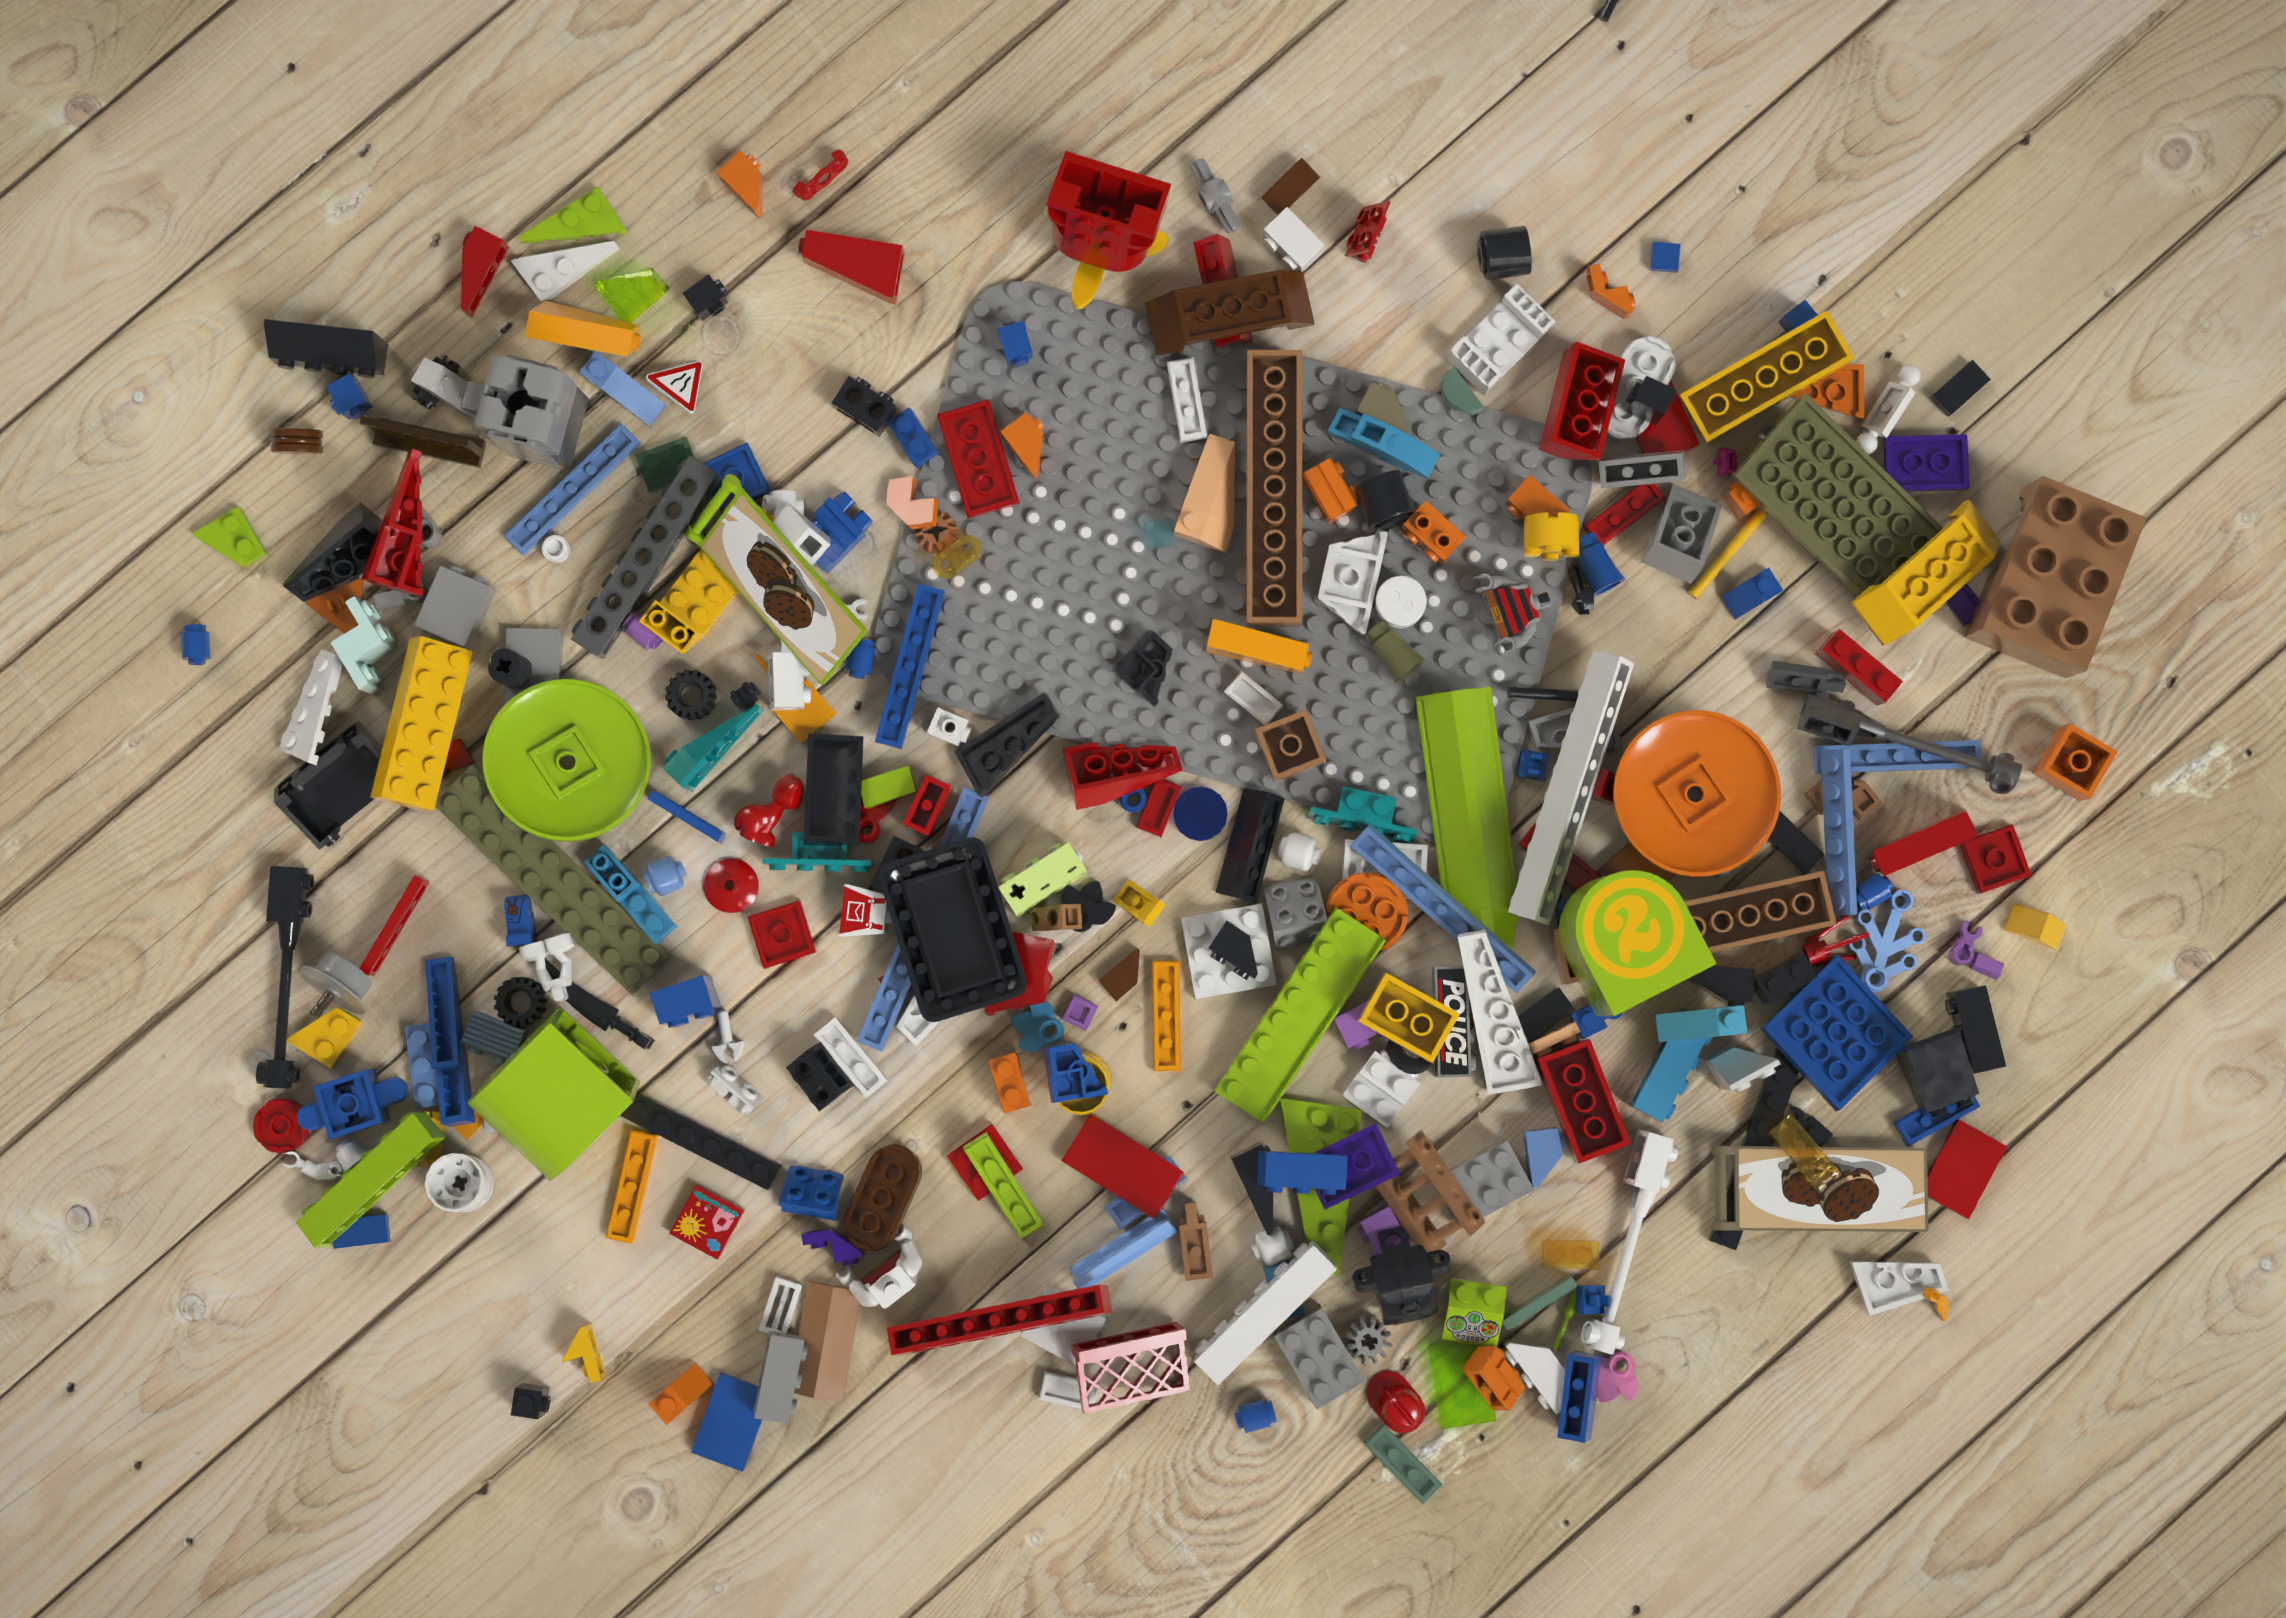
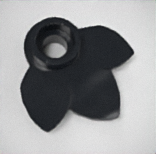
M1099 881L1086 884L1080 891L1070 885L1065 888L1062 895V904H1081V913L1086 917L1085 922L1082 923V929L1072 930L1085 932L1092 925L1105 924L1113 916L1116 905L1110 902H1102L1103 892Z

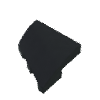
M1148 630L1112 671L1144 700L1155 707L1159 701L1157 699L1161 683L1164 682L1166 676L1165 668L1167 662L1170 661L1173 649L1154 631Z

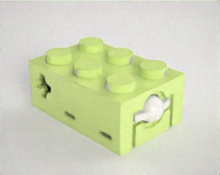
M1060 841L1048 849L1049 855L1040 860L1037 856L1024 865L1026 870L1017 875L1014 871L1001 879L1003 885L998 888L1016 916H1022L1088 873L1082 864L1083 857L1081 852L1073 850L1069 842L1063 845ZM1017 886L1020 889H1026L1022 892L1024 896L1022 899L1012 896L1015 894L1014 888Z

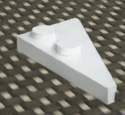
M614 241L516 258L511 262L543 303L546 300L550 301L619 250V247Z

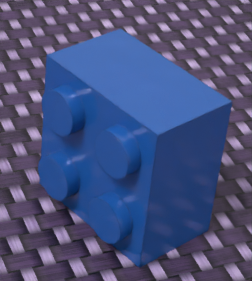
M702 975L650 992L659 1024H668L669 1028L688 1024V1018L693 1016L695 1019L713 1016L716 1014L714 1009L721 1007L712 976Z

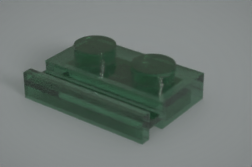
M687 437L635 455L649 493L664 489L667 483H672L678 475L676 470L682 460H687L689 456L695 458Z

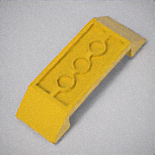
M760 507V509L773 522L775 518ZM700 549L660 603L655 600L639 622L684 655L707 634L739 591L706 553Z
M1969 499L1964 501L1948 516V519L1951 521L1885 581L1880 585L1869 586L1850 603L1882 646L1917 628L1996 557L2000 540Z

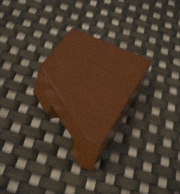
M1138 948L1099 980L1116 1002L1137 984L1140 956Z

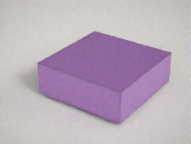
M1073 994L1061 1019L1086 1031L1098 1006Z

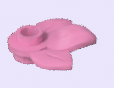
M1616 1352L1609 1358H1601L1597 1390L1599 1402L1612 1401L1620 1394L1626 1400L1632 1401L1637 1395L1639 1382L1633 1374L1635 1371V1361L1628 1353ZM1620 1360L1626 1362L1627 1367L1624 1371H1619L1616 1367L1617 1362Z

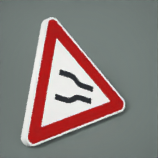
M697 361L654 372L646 376V381L686 412L693 414L696 407L703 363Z

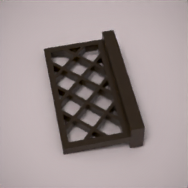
M361 416L359 424L374 434L372 444L375 446L408 453L409 449L413 448L420 451L421 456L481 468L487 443L485 440L382 418L376 419Z

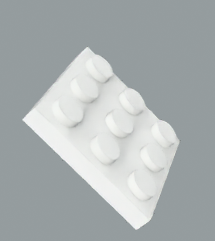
M1262 904L1181 918L1195 999L1277 985ZM1226 920L1250 935L1258 972L1255 979L1249 976L1245 980L1233 972L1235 966L1226 961L1222 965L1210 957L1212 951L1208 948Z

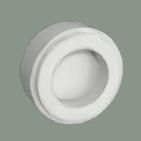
M551 535L542 543V553L550 562L561 563L570 555V544L560 535Z

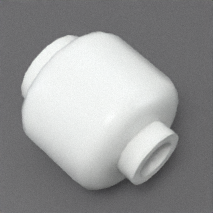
M1296 832L1289 834L1288 837H1283L1278 851V857L1282 858L1284 866L1300 871L1309 870L1312 864L1317 865L1321 854V849L1317 848V842L1314 837Z
M1273 1226V1233L1267 1235L1265 1230L1257 1233L1255 1236L1256 1244L1252 1246L1257 1261L1263 1260L1269 1267L1289 1260L1291 1258V1251L1295 1250L1287 1229L1282 1230L1279 1226Z

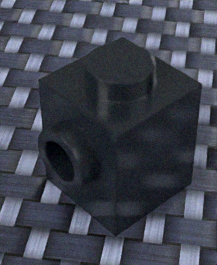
M709 274L683 292L684 297L702 321L710 315L716 316L725 309L724 305L728 303L724 296L728 291L719 279L713 281Z
M526 1383L516 1386L510 1415L537 1420L543 1417L550 1408L551 1396H548L550 1387Z

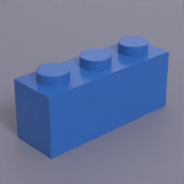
M1258 1151L1257 1185L1266 1187V1192L1282 1193L1283 1187L1293 1188V1193L1309 1194L1310 1188L1319 1189V1194L1336 1195V1189L1346 1190L1347 1156Z
M1576 1350L1568 1354L1557 1438L1586 1443L1591 1439L1602 1355Z

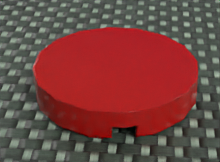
M288 1098L274 1099L265 1103L258 1110L254 1118L253 1130L257 1141L265 1149L275 1153L294 1151L303 1145L310 1131L303 1129L298 1123V1111L303 1105Z

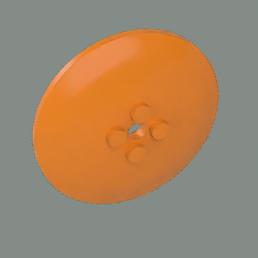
M1689 710L1662 717L1649 724L1633 738L1621 756L1616 769L1613 801L1617 820L1624 835L1641 856L1668 872L1683 876L1704 877L1724 873L1742 865L1763 847L1778 819L1781 804V785L1772 755L1752 730L1724 714L1704 710ZM1690 787L1700 789L1702 793L1700 801L1692 802L1689 800L1687 792Z

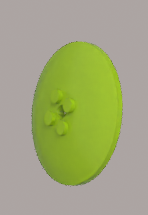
M559 679L533 685L521 691L502 707L487 732L482 763L489 793L500 811L512 823L522 830L543 839L574 842L591 839L612 830L633 812L642 799L648 784L651 769V752L648 737L641 721L632 708L619 696L604 687L587 681ZM564 756H570L575 760V766L572 769L565 770L559 765L560 759Z

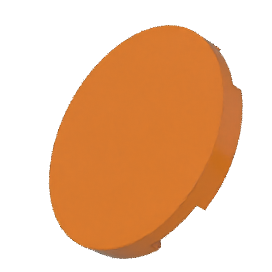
M1361 872L1344 878L1333 888L1326 902L1325 911L1327 919L1335 907H1338L1385 938L1386 942L1380 951L1390 948L1400 939L1408 922V907L1403 892L1385 876L1378 873Z

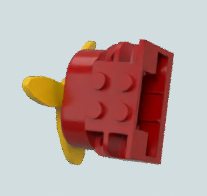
M1065 151L1046 203L1047 216L1053 223L1052 235L1056 246L1067 257L1081 262L1075 273L1071 291V303L1075 309L1079 310L1086 307L1094 298L1100 287L1104 269L1113 272L1131 270L1141 264L1146 257L1158 254L1167 247L1169 236L1160 231L1159 227L1166 210L1171 184Z

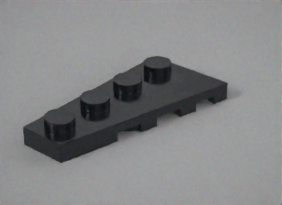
M1045 692L954 751L979 797L983 798L1060 718L1050 697Z

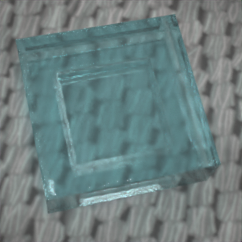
M1171 518L1144 522L1148 551L1175 546Z

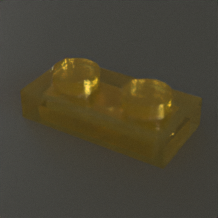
M1542 1239V1268L1599 1269V1241Z

